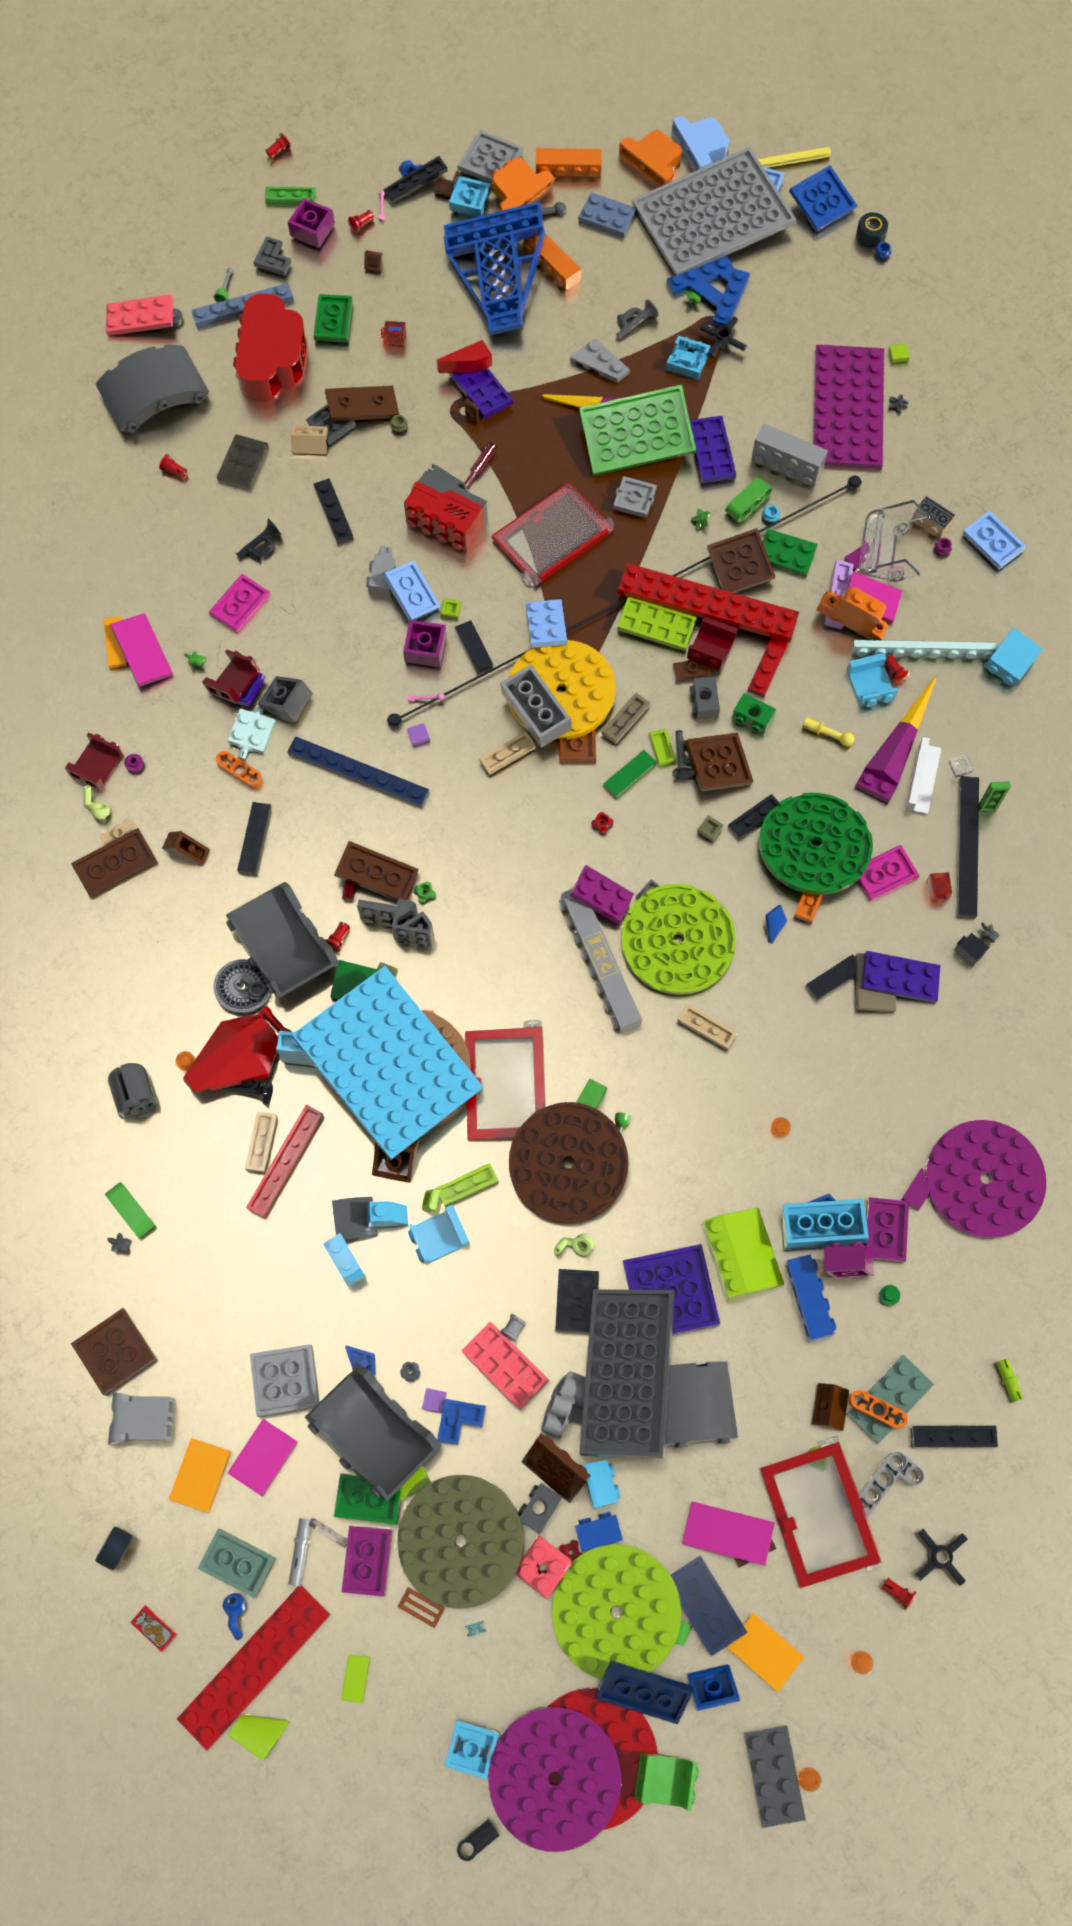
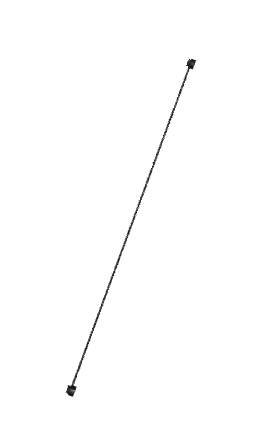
M857 475L849 477L846 486L759 530V533L846 488L852 492L858 491L862 483L860 477ZM709 556L672 576H678L711 558ZM627 599L566 630V633L626 603ZM527 651L444 693V696L514 661ZM438 698L432 699L401 716L396 713L390 714L387 718L389 728L393 730L399 729L402 726L403 717L438 700Z

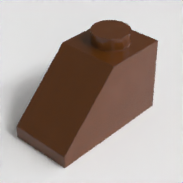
M182 831L169 832L162 847L163 850L176 858L203 866L210 851L209 848Z

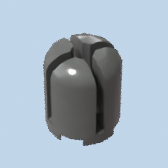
M127 1063L121 1065L120 1068H115L108 1075L109 1088L118 1116L121 1119H126V1116L137 1114V1117H141L153 1111L152 1106L157 1105L144 1066L137 1063Z

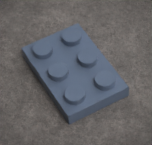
M591 192L578 217V222L624 237L637 211L635 207Z

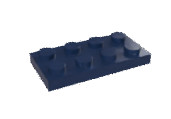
M701 1555L670 1574L676 1585L681 1607L711 1657L748 1633Z
M610 1660L596 1691V1699L678 1724L693 1694V1686Z

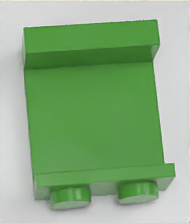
M640 1752L634 1800L644 1804L652 1802L678 1806L691 1811L695 1801L694 1784L698 1778L697 1763L689 1759Z

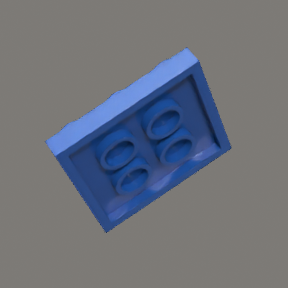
M831 165L796 184L789 190L816 232L852 212L858 206Z

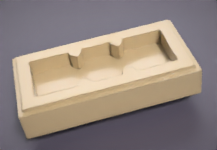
M130 818L100 834L99 837L105 846L138 827L134 820Z

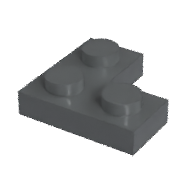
M266 236L254 260V267L285 276L292 262L291 258L278 255L282 247V241Z

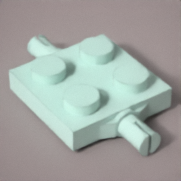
M259 705L255 712L239 710L228 739L229 744L238 746L241 749L238 758L242 759V761L246 760L248 752L264 754L275 724V719L262 714L264 709Z

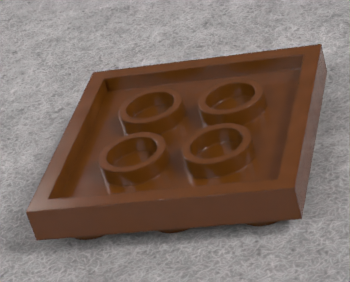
M758 528L707 545V550L722 590L736 593L773 580L776 577Z
M738 732L686 740L685 744L700 792L746 786L754 782Z
M125 1308L120 1309L71 1343L102 1395H106L157 1359Z
M542 1433L522 1460L525 1466L561 1495L569 1504L591 1476L584 1466L577 1464L571 1459L569 1453L558 1448L550 1437L544 1436Z

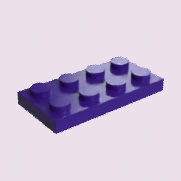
M489 369L473 373H448L465 396L479 408V413L483 419L513 404L512 397Z
M723 416L690 420L696 447L695 457L701 482L708 483L736 479L737 474Z
M866 951L861 989L936 1003L938 1001L941 965Z

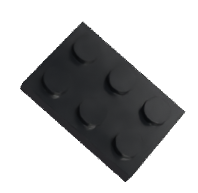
M559 1269L555 1331L590 1332L593 1289H598L599 1271Z

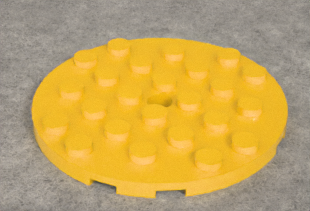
M567 640V645L531 648L514 664L509 677L532 665L571 718L572 729L557 739L567 738V740L590 733L603 723L613 707L616 696V683L612 668L598 651L586 644ZM558 686L565 687L566 691L559 693L556 689ZM509 704L514 718L523 728L529 731Z

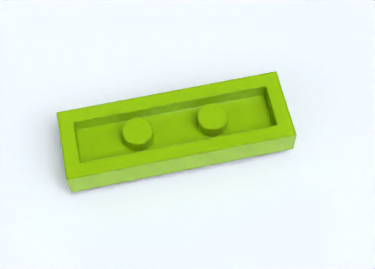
M488 1163L436 1187V1190H440L439 1196L445 1207L499 1182L491 1163Z

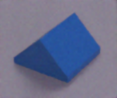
M729 1664L687 1674L689 1685L693 1686L692 1698L697 1711L740 1701Z

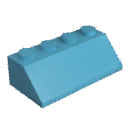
M863 1199L782 1205L785 1250L830 1247L832 1243L850 1246L851 1242H862V1245H865L869 1239Z

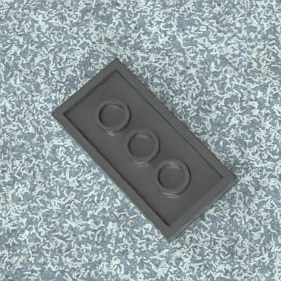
M784 1725L745 1732V1743L761 1827L766 1828L806 1820L788 1726Z

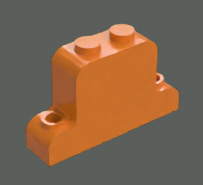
M653 130L640 141L627 137L619 142V155L658 187L672 182L674 177L673 170L681 163L682 149L679 144L672 141L666 134L659 130Z
M517 157L513 160H508L502 169L498 168L492 173L491 190L501 201L498 206L499 211L530 204L552 187L555 177L549 171H542L536 174L522 158Z
M853 586L848 587L842 595H837L830 591L825 592L816 608L817 611L840 622L869 640L881 641L888 628V624L881 620L887 608L886 605Z

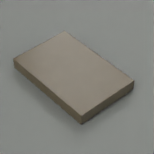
M857 953L855 955L857 1010L894 1013L896 1011L895 995L861 989L865 953Z

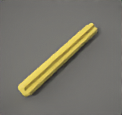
M829 147L765 157L758 160L763 167L770 168L830 157L831 151Z

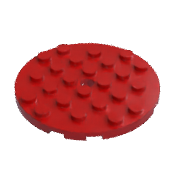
M598 1688L577 1689L563 1694L547 1707L569 1708L588 1716L604 1730L616 1750L621 1769V1790L614 1814L603 1829L606 1830L629 1820L644 1805V1803L634 1800L640 1752L658 1755L657 1745L652 1729L642 1713L596 1699ZM558 1772L550 1773L548 1780L551 1785H557L561 1782V1775Z

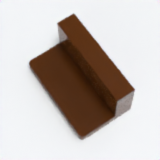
M818 1383L812 1425L843 1431L849 1389L835 1384Z

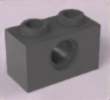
M694 678L693 685L690 686V696L694 697L692 712L696 713L697 719L718 718L720 705L716 678ZM700 697H707L708 699L703 700Z
M540 1483L539 1487L534 1485L528 1495L531 1497L528 1505L523 1503L518 1512L521 1522L538 1534H541L562 1499L561 1495ZM537 1501L545 1505V1510L540 1514L535 1513L532 1509L533 1504Z

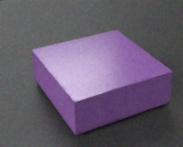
M424 723L407 728L412 746L430 741Z
M426 1388L422 1409L442 1413L447 1392Z

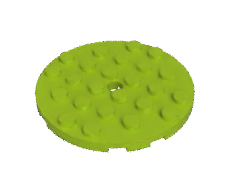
M667 884L646 892L645 895L634 902L623 923L621 945L628 966L642 982L660 992L685 995L710 987L724 975L733 959L736 947V933L727 909L712 894L705 890L702 891L694 888L692 885ZM681 935L684 941L679 944L673 940V937Z
M620 1544L604 1545L585 1552L571 1563V1566L557 1584L552 1604V1620L558 1642L568 1658L584 1672L602 1679L610 1660L647 1672L657 1668L669 1655L677 1640L681 1625V1603L672 1577L657 1559L645 1551L632 1546ZM615 1605L620 1606L623 1610V1615L618 1619L613 1618L610 1613L611 1608Z

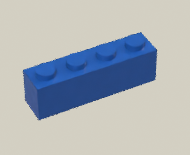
M811 1254L787 1260L785 1266L808 1342L833 1336L836 1325L834 1319L830 1318L828 1313L830 1305L828 1299L824 1298L822 1290H824L821 1278L818 1279L816 1271H818L816 1260L812 1259Z

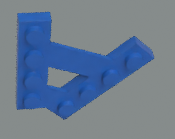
M725 256L680 275L669 277L666 280V284L673 295L679 294L684 290H694L717 308L712 324L727 326L734 316L749 280L750 273L734 268L729 258ZM722 277L728 284L723 294L708 282Z

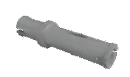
M299 1518L297 1536L293 1541L295 1542L288 1585H302L307 1547L311 1542L309 1536L313 1520Z

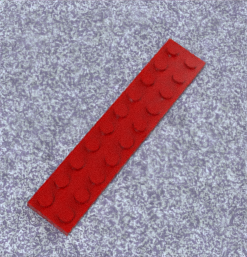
M630 563L626 565L617 590V594L702 618L707 616L733 627L789 643L791 642L799 611Z

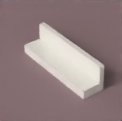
M922 737L919 744L905 809L927 815L941 754V748L930 746V738Z

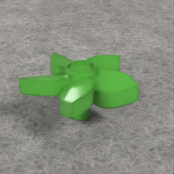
M692 290L690 292L683 291L684 294L688 295L689 303H692V301L700 303L702 296Z
M700 508L697 509V516L691 518L692 521L697 522V530L701 528L702 524L705 526L709 525L707 519L710 516V512H703Z
M196 651L192 655L184 653V656L189 658L188 663H192L193 666H202V663L206 660V657L198 655Z

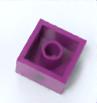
M306 198L302 199L287 222L291 237L317 248H320L335 225L332 209Z
M410 620L403 650L404 661L440 667L447 636L446 625Z
M851 1242L850 1246L832 1243L830 1247H824L825 1272L834 1278L874 1276L873 1251L867 1246L862 1245V1242Z

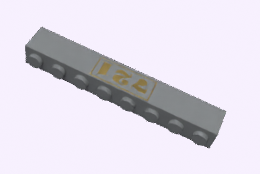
M572 889L562 892L561 900H559L562 911L566 910L568 915L566 920L569 927L574 928L575 933L573 935L577 944H581L583 949L581 950L584 961L588 960L590 975L597 980V991L600 995L603 994L605 1001L603 1003L606 1011H610L612 1014L611 1022L614 1029L618 1028L619 1033H623L640 1026L642 1018L594 910L569 896Z

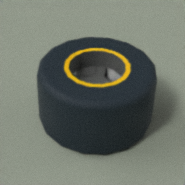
M876 212L863 215L857 227L856 236L863 245L871 247L883 242L888 230L887 219L882 214Z
M115 1526L105 1540L95 1561L112 1571L115 1570L133 1536Z

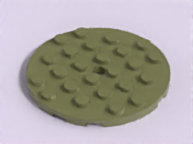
M472 1475L447 1476L426 1485L412 1498L406 1507L398 1530V1554L401 1566L408 1580L425 1598L449 1608L475 1607L498 1596L515 1577L523 1556L524 1532L516 1507H514L507 1495L499 1487ZM458 1535H463L466 1539V1544L463 1547H458L455 1543Z

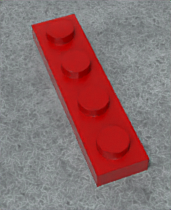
M771 637L748 687V692L765 697L789 642Z

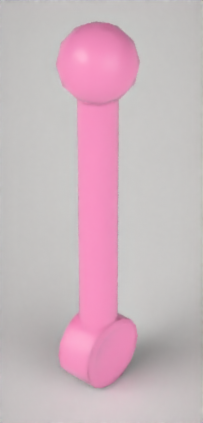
M381 190L379 191L380 215L378 217L380 221H384L385 192Z
M443 693L428 696H414L411 694L408 696V700L411 703L415 700L438 698L443 700L445 696Z

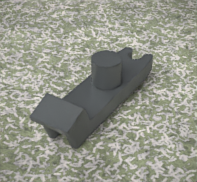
M432 464L431 468L434 470L428 469L429 473L466 491L468 490L464 482L439 466Z

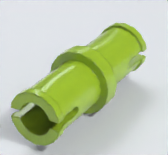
M1009 1359L996 1362L1003 1379L1001 1382L1006 1386L1011 1402L1024 1399L1017 1382L1019 1379L1014 1375Z

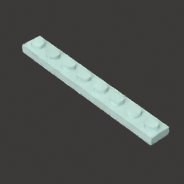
M854 640L851 654L859 657L884 653L885 656L893 655L896 658L911 656L913 658L948 657L954 659L966 657L967 659H990L1000 646V643Z

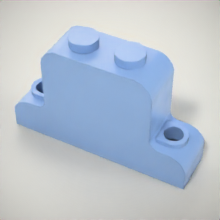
M683 116L673 119L672 133L695 171L727 156L730 140L728 136H725L721 124H718L715 118L708 117L694 123H689Z

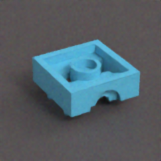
M459 176L449 201V209L458 212V214L463 213L472 217L482 216L485 200L489 198L491 193V184Z
M678 336L673 353L667 361L666 370L699 380L708 358L710 345L688 339V337Z
M457 1719L444 1767L487 1779L490 1761L496 1747L499 1732L481 1728ZM457 1736H459V1739H458V1742H457V1746H456V1750H455V1752H454V1747H455V1743H456V1740H457ZM489 1746H491L490 1752H489V1756H488V1759H487V1762H486V1757H487L488 1749H489Z

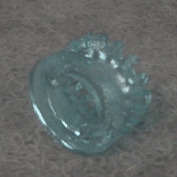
M484 1621L465 1626L469 1631L467 1636L470 1637L486 1632V1629L482 1627Z

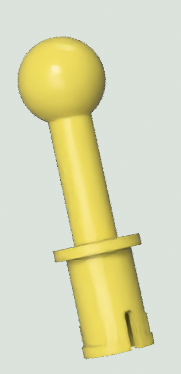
M806 717L802 728L817 733L818 736L821 732L840 740L843 746H851L854 743V735L852 733H841L823 726V721L821 723Z

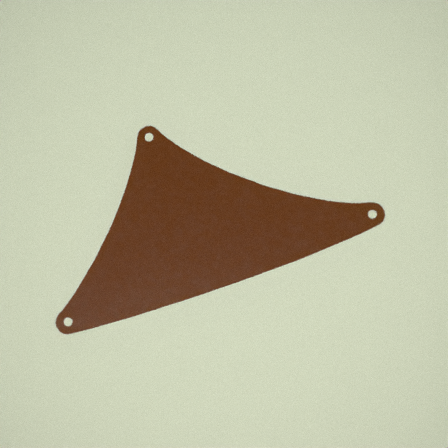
M712 315L699 319L684 330L662 341L619 359L630 369V373L618 383L600 376L597 371L589 370L557 381L510 391L508 394L512 397L513 404L478 424L460 413V408L465 406V399H468L467 397L457 399L450 407L451 417L467 432L481 452L488 442L493 443L497 447L488 463L511 502L516 517H519L570 482L603 516L605 523L614 530V532L540 583L544 601L562 600L566 630L625 600L626 596L617 594V590L626 565L630 563L640 566L684 456L594 476L579 408L545 400L542 395L625 398L682 385L689 420L698 419L721 349L718 350L713 358L708 356L699 380L668 371L666 366L669 356L673 353L678 336L688 337V339L697 342L701 341L703 344L710 345L711 350L715 344L714 337L699 330V327L702 323L713 325L712 320L714 316ZM623 476L657 485L654 495L655 500L650 507L647 518L613 509L616 490L620 487ZM568 495L540 515L543 517V520L535 525L530 521L521 527L529 545L537 574L601 530ZM536 512L535 514L530 516V519H533L539 514ZM622 605L566 633L567 640L581 642L599 652ZM558 686V689L566 691L565 687Z

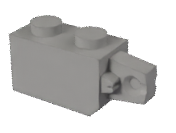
M381 546L378 555L374 554L373 561H370L369 571L371 575L370 577L367 576L366 587H369L370 595L391 597L392 591L383 577L385 572L396 568L391 547Z

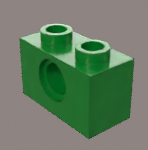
M743 693L733 710L732 718L737 723L750 727L754 732L765 734L774 719L776 709ZM753 713V714H756L757 716H756V717H752V716H750L749 714Z

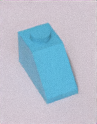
M392 1201L369 1202L367 1206L368 1227L408 1226L407 1205Z

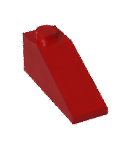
M483 340L436 359L438 373H473L493 366L492 353Z

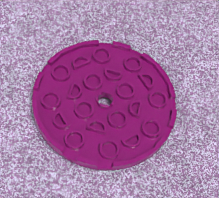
M974 1120L959 1124L947 1131L936 1142L927 1160L925 1171L930 1192L929 1198L936 1207V1211L950 1226L969 1236L993 1239L1009 1236L1028 1225L1035 1218L1043 1204L1047 1181L1042 1159L1033 1144L1023 1134L1003 1123L990 1120ZM982 1174H989L991 1179L989 1184L981 1181Z
M545 1707L528 1712L514 1721L496 1744L489 1766L488 1783L490 1798L501 1823L522 1843L547 1852H562L578 1848L590 1842L605 1828L617 1807L621 1790V1769L616 1750L604 1730L594 1720L578 1711L564 1707ZM552 1772H558L561 1775V1782L557 1785H551L548 1780Z

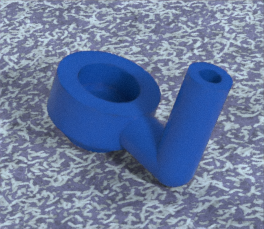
M406 160L399 166V173L404 177L423 165H414L411 160Z
M233 1593L224 1599L222 1606L226 1615L229 1616V1630L235 1640H240L242 1633L237 1625V1616L244 1612L246 1603L240 1594Z

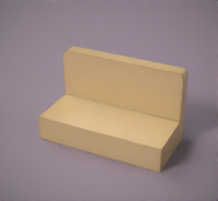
M293 426L291 431L292 453L327 454V427Z

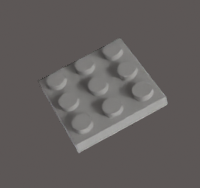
M479 130L457 165L458 171L491 183L493 179L492 173L498 168L502 169L508 160L521 157L523 147Z
M311 1344L250 1354L257 1417L310 1409L319 1403Z

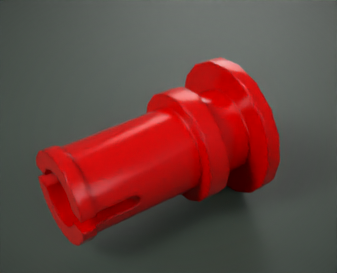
M279 133L280 138H276V142L265 150L271 159L281 150L284 151L286 146L288 148L291 147L288 138L283 133Z
M367 210L359 216H350L348 218L349 227L353 232L358 233L359 229L363 228L365 224L374 220V214L372 211Z
M168 454L162 458L159 464L161 471L165 469V471L172 472L181 479L186 476L184 472L187 473L188 469L175 463V460L170 459Z
M893 655L886 657L885 664L890 670L892 678H894V684L905 681L910 674L909 671L900 666Z
M342 921L339 922L338 927L329 936V939H325L335 952L341 951L340 946L343 944V939L348 930H350V926L347 923L343 925Z
M889 1577L881 1588L898 1600L897 1603H903L905 1605L904 1610L911 1606L916 1596V1591L913 1594L909 1593L908 1588H902Z

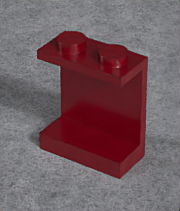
M704 616L700 631L693 645L689 646L687 659L720 671L736 639L738 628Z
M226 649L225 653L231 660L216 681L205 677L202 684L210 694L236 704L260 672V668L253 657H246L238 651L233 652Z
M88 732L89 744L75 765L68 762L65 769L69 776L101 791L124 755L117 743H109L101 735H93Z

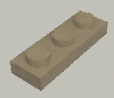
M635 693L602 730V735L617 744L648 709L650 702L638 693Z

